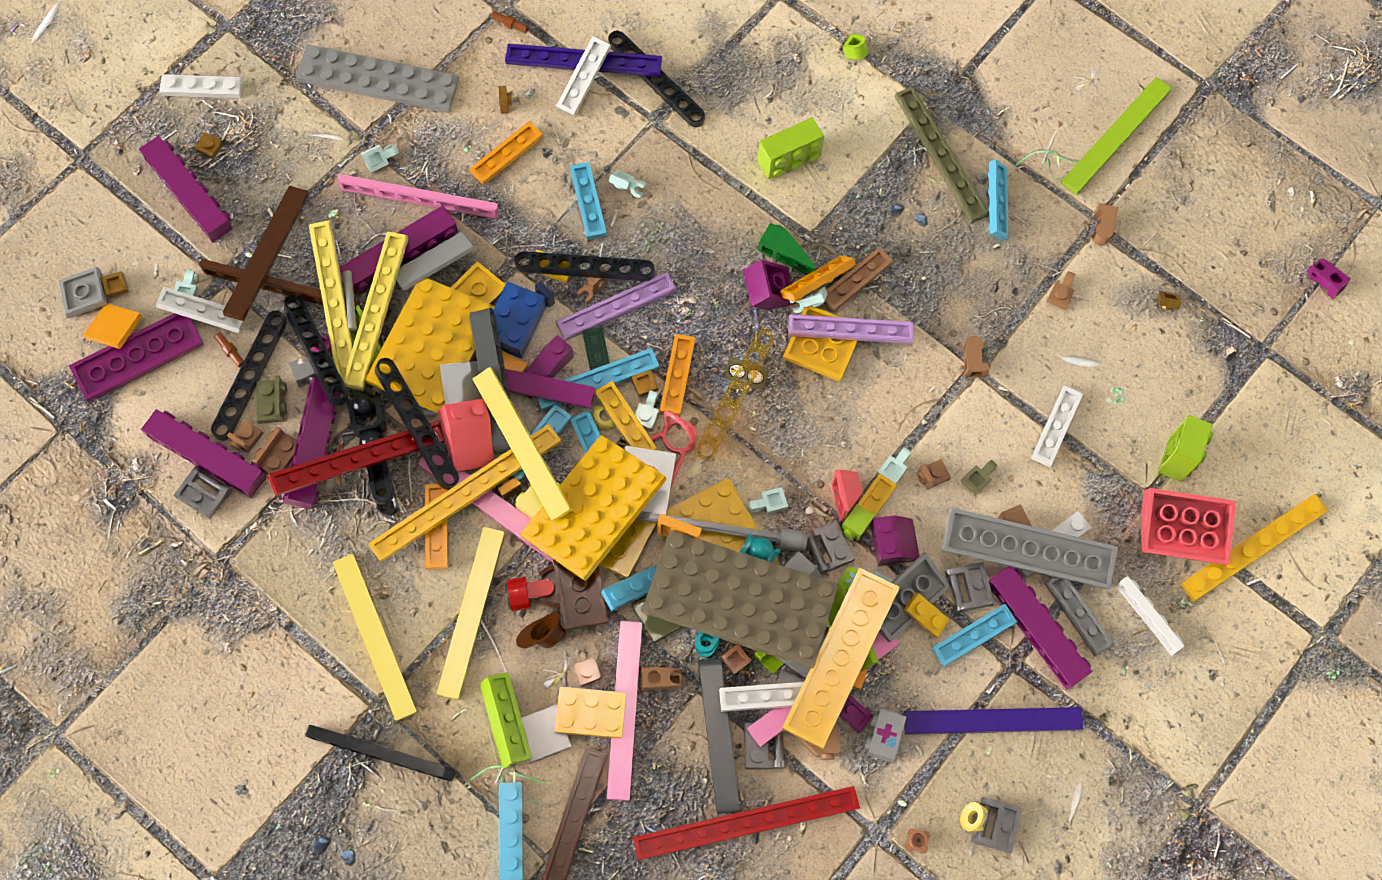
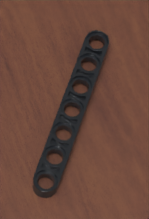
M617 30L609 34L608 43L614 52L625 53L627 50H633L635 54L646 55L623 32ZM619 37L622 39V42L614 44L612 39ZM662 70L660 74L662 79L659 82H653L651 80L652 76L639 75L690 126L700 127L704 123L705 113L703 109ZM672 88L675 92L672 95H667L664 93V90ZM679 101H686L688 105L685 108H681L677 103ZM697 113L701 116V119L694 121L690 116Z
M528 251L519 252L514 258L517 270L524 273L649 281L655 276L654 264L649 260ZM523 258L530 260L527 265L523 266L519 264V261ZM542 260L550 261L546 267L539 266V262ZM563 261L570 263L567 268L559 267V264ZM582 263L590 264V267L586 270L579 268ZM603 264L611 266L607 271H601L599 268ZM627 265L631 267L627 273L620 271L622 266ZM644 267H649L651 272L642 274L640 270Z
M296 295L286 297L284 300V311L328 401L335 406L345 404L348 398L347 388L302 298ZM291 303H296L299 306L296 308H292L288 305ZM301 317L306 319V321L297 322L295 319ZM305 332H311L313 336L305 337L302 334ZM318 347L321 350L318 352H313L310 350V348ZM319 362H326L328 366L320 367L317 364ZM333 377L336 380L334 382H327L324 379ZM335 392L342 393L344 396L336 398L332 396V394Z
M275 310L266 316L212 424L211 432L216 439L224 441L229 439L227 437L229 432L233 434L256 387V381H259L286 327L287 321L282 312ZM274 317L282 318V322L279 325L271 324V320ZM270 334L273 336L271 342H262V338L265 335ZM256 353H264V358L261 361L253 360V356ZM249 370H253L255 376L249 380L245 379L244 374ZM238 389L246 390V394L243 397H235V392ZM229 407L237 408L233 416H227L226 410ZM219 426H227L225 434L218 435L216 433Z
M381 358L374 370L377 378L438 484L444 489L449 490L453 488L459 481L457 470L395 363L389 358ZM387 364L391 372L383 373L379 366ZM390 383H399L401 390L398 392L393 391L390 388ZM401 401H409L412 408L410 410L403 409L400 404ZM419 419L422 422V427H413L411 420ZM429 437L433 445L430 447L423 445L422 438ZM435 455L441 456L443 464H434L432 457ZM443 475H452L454 482L451 484L446 483L443 480Z
M308 725L305 733L306 737L446 781L452 782L456 772L455 769L314 725Z

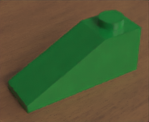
M770 223L759 241L758 251L806 275L813 272L815 264L792 235L781 225Z

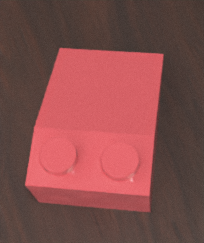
M484 399L446 404L438 411L448 456L457 472L483 468L494 460L490 417Z

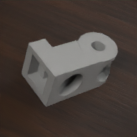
M297 360L289 363L299 388L310 384L314 378H317L309 361L299 365ZM319 362L317 364L320 367L328 366L326 362Z

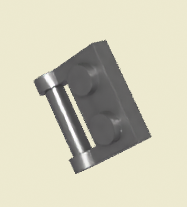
M195 466L173 496L211 519L223 501L230 496L233 487L229 484L221 483L203 472V469L199 466ZM200 479L219 492L215 496L194 482Z
M837 521L806 532L808 534L807 544L818 565L817 569L820 574L827 573L855 560ZM820 537L831 561L830 563L825 562L815 538Z
M983 562L945 570L946 578H949L953 592L956 613L994 605L993 595ZM962 574L970 602L964 603L957 578L958 575Z
M745 723V769H785L783 731L774 737L775 761H768V742L760 747L747 730L753 723Z
M982 797L980 805L984 806L988 813H985V821L982 825L984 830L976 831L975 835H972L971 842L1011 854L1022 808ZM994 808L997 809L991 838L989 839L985 838L984 835L990 809Z

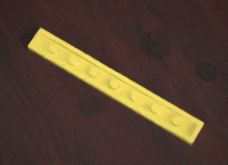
M328 220L309 224L333 360L343 380L353 348L351 331L348 329L346 301L332 225Z
M387 231L343 378L346 387L364 390L365 379L371 368L408 242L407 235Z
M490 367L474 377L473 381L551 521L555 522L572 511L494 370Z
M483 527L437 690L438 696L455 700L460 698L504 540V531Z
M351 554L334 561L333 565L395 721L398 722L417 714L355 556Z

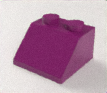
M761 259L743 270L752 307L768 310L796 304V302L790 303V300L782 298L780 290L792 284L787 266Z
M896 515L873 518L870 528L877 566L914 562L920 557L912 518Z

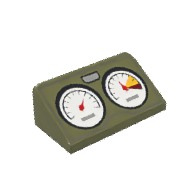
M729 357L724 377L728 380L763 390L768 378L769 369Z

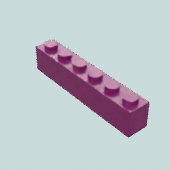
M157 136L139 148L146 162L212 243L233 229L229 223L232 220L225 210L222 212L219 210V203L213 196L209 197L206 194L208 190L202 182L197 183L195 180L197 177L191 168L186 169L183 166L186 163L179 154L174 155L172 152L174 148L168 140L164 142L160 136Z
M443 205L397 232L408 236L400 267L458 233L456 222ZM384 241L339 267L343 280L344 271L349 270L352 272L354 295L366 291L372 285Z
M314 378L309 384L291 467L328 455V451H325L326 444L330 443L332 431L329 430L331 424L336 419V412L334 411L335 405L328 401L317 378ZM335 392L332 396L340 398L341 393ZM321 482L285 493L283 503L309 509L313 504L317 503L319 492L316 490L317 485Z
M155 409L141 428V431L148 438L195 466H199L222 482L231 485L249 498L254 496L266 479L262 472L263 468L258 464L245 462V458L241 454L228 452V448L218 441L216 443L211 442L208 435L201 431L196 433L192 430L193 427L185 421L179 423L174 420L175 416L168 411L162 413Z
M1008 566L989 580L991 591L1002 605L1006 604L1016 619L1018 627L1064 688L1069 690L1093 672L1090 669L1091 665L1085 657H1081L1077 652L1075 643L1064 635L1062 626L1057 621L1054 622L1049 615L1050 611L1046 605L1038 601L1034 589L1025 584L1022 580L1021 572L1016 568Z

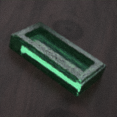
M603 327L582 331L589 369L592 370L609 364Z

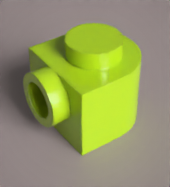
M851 34L844 43L843 50L847 59L862 60L869 53L863 35Z

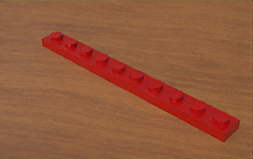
M440 420L429 423L440 443H444ZM408 430L269 473L268 479L275 496H279L419 451ZM429 437L422 438L423 445L427 447L433 445Z
M855 786L635 836L633 841L637 860L640 861L858 810L860 806Z

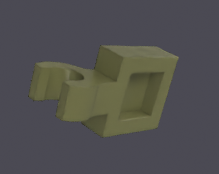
M991 459L982 469L976 465L961 479V482L976 496L991 482L992 479L988 475L996 469L997 464Z

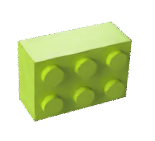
M811 117L760 140L757 161L768 179L780 177L790 169L795 170L799 168L803 163L817 160L821 156L824 134L814 118Z
M1188 415L1170 435L1157 473L1180 482L1187 476L1190 477L1193 470H1197L1199 464L1203 463L1207 456V451L1204 450L1206 444L1209 445L1214 433L1211 432L1213 424Z

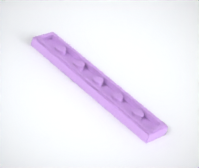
M668 272L652 280L643 282L556 321V324L564 340L567 341L676 292V287Z
M789 314L788 336L912 344L913 322Z

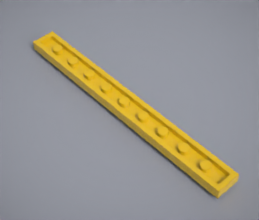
M550 424L531 435L541 455L562 443ZM512 449L508 450L368 543L381 563L520 471L522 467Z

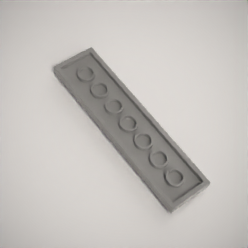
M307 44L296 80L297 82L449 113L459 82V76Z
M950 508L941 551L1110 589L1118 546Z

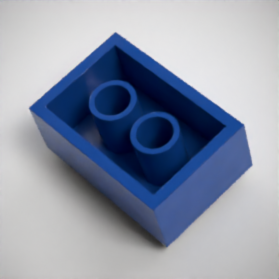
M510 282L506 283L493 310L503 351L522 359L547 307L544 295Z

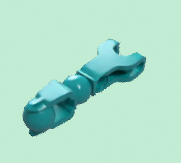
M751 533L747 536L739 552L773 563L779 555V548L774 549L771 541L767 538H754ZM699 632L695 640L696 652L703 658H710L716 652L722 639ZM704 641H709L711 643V645L707 647H704L701 644Z

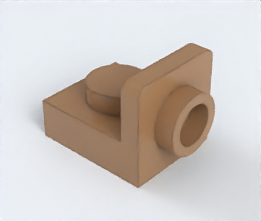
M244 420L234 434L229 432L227 437L231 441L229 444L237 451L242 449L249 453L264 433L255 425Z
M942 459L928 465H920L917 473L920 483L922 485L925 484L927 490L951 478Z

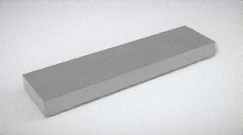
M1053 577L1045 583L1094 656L1114 645L1070 580Z

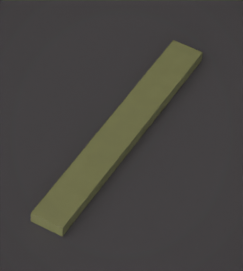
M912 86L895 93V99L969 222L972 224L987 217L989 211L914 87Z

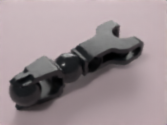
M377 391L372 395L369 392H360L352 400L347 398L346 405L349 410L351 426L355 435L360 438L359 445L384 438L383 432L386 431L387 425L381 405L380 393ZM375 412L377 413L378 420L373 425H367L363 428L362 425L358 424L357 416L369 418ZM385 461L367 467L371 494L380 514L383 516L394 515L398 511V502L388 462ZM390 501L393 502L391 508H383L382 504L388 503Z

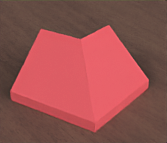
M839 469L835 470L831 486L840 523H844L861 499L863 491L858 472Z

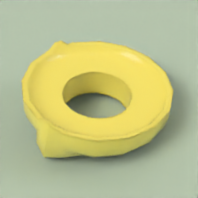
M596 406L592 416L598 429H613L615 424L611 419L603 421L599 416L601 412L605 411L603 406Z
M976 802L966 805L960 817L963 829L969 832L983 831L982 825L985 821V813H988L987 809ZM977 812L978 819L972 824V816Z

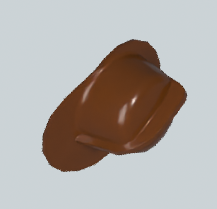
M552 612L527 625L517 636V646L528 648L537 644L547 649L565 638L566 631H564L559 623V614Z

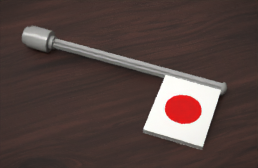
M626 446L625 450L656 469L667 478L666 482L635 519L658 523L660 514L666 515L676 454ZM669 516L702 528V531L746 538L752 533L754 538L764 537L771 542H775V544H779V549L800 552V550L805 551L808 534L803 533L801 530L782 528L781 532L777 531L775 533Z

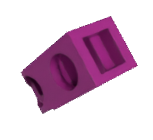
M1319 259L1307 270L1308 276L1327 290V295L1331 299L1338 296L1351 280V278L1325 259Z

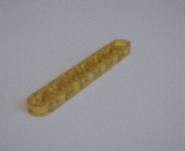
M759 330L751 342L697 446V454L701 459H712L720 447L773 345L774 336L770 330ZM761 334L770 336L771 340L768 344L763 345L758 341ZM752 352H757L760 354L761 359L757 363H752L749 360V355ZM745 370L751 373V379L746 382L739 378V374ZM733 389L740 390L742 393L741 398L732 400L729 396L730 391ZM727 407L731 409L732 415L730 418L724 419L720 416L722 408ZM719 426L722 429V434L719 437L711 436L710 429L712 427ZM703 445H710L713 451L709 456L701 454L700 449Z

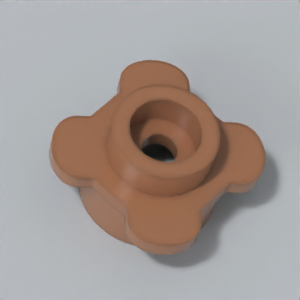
M914 828L909 829L907 832L909 839L908 843H906V849L908 851L918 850L920 853H926L928 851V839L930 838L929 832L926 830L916 831Z

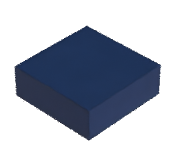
M541 281L535 285L536 293L544 295L546 305L551 307L555 304L554 294Z

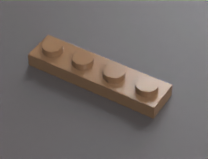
M878 247L826 290L828 295L824 304L834 313L891 266L893 260Z

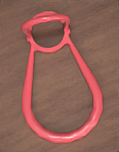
M666 411L664 413L666 424L663 427V431L650 438L654 441L661 437L668 450L680 454L674 466L672 487L686 452L691 451L695 447L697 433L691 423L682 420L671 411ZM680 424L689 434L690 441L687 447L681 449L674 448L667 442L666 433L673 425Z

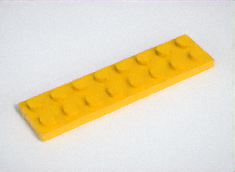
M859 568L818 652L813 669H810L782 727L783 730L824 749L899 591V586Z

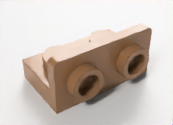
M277 427L269 433L265 445L259 448L254 455L253 462L262 467V471L267 474L288 468L293 460L297 442L296 439Z

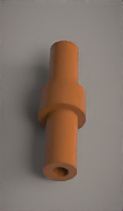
M493 11L491 15L492 19L503 23L509 29L514 28L525 34L529 30V26L516 21V18L512 16H505L496 11Z
M221 332L216 333L214 338L223 347L222 351L227 357H231L240 368L244 360L237 353V348L232 342L229 343Z

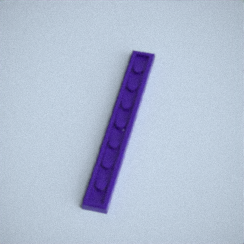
M508 43L505 63L509 65L575 70L585 50ZM608 52L598 72L660 77L662 56Z
M1081 707L903 712V716H906L904 724L905 735L1083 730Z

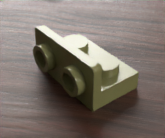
M280 375L275 376V380L256 381L258 424L284 422V414H287V404L284 402V395L287 394L286 382L282 381Z

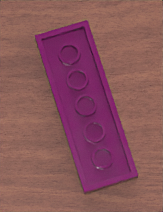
M174 313L131 334L121 349L107 346L69 365L86 401L89 403L203 346L204 343L191 318Z

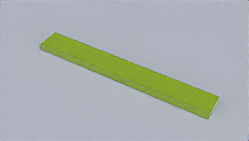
M1156 77L1065 176L1061 184L1077 195L1167 96L1172 88Z

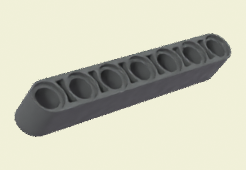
M492 308L470 312V324L479 373H482L489 367L492 368L511 401L495 313ZM487 406L494 451L496 454L505 453L511 447Z
M721 658L698 660L717 814L740 812L728 711L721 712L719 689L725 688Z

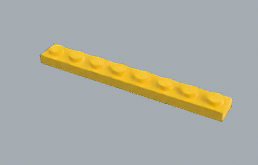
M1313 494L1231 549L1229 565L1211 563L1180 584L1193 602L1329 510L1318 496Z

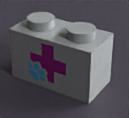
M880 709L878 714H873L870 726L874 727L872 735H867L864 748L868 749L866 755L892 763L896 758L906 716Z

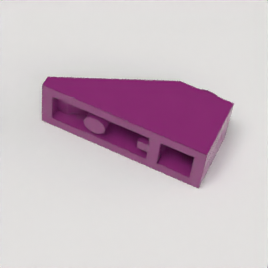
M557 335L542 349L525 373L553 378L574 358L573 348Z

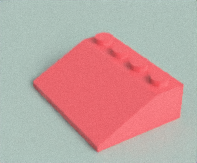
M1154 488L1144 490L1141 510L1142 552L1229 565L1236 501Z

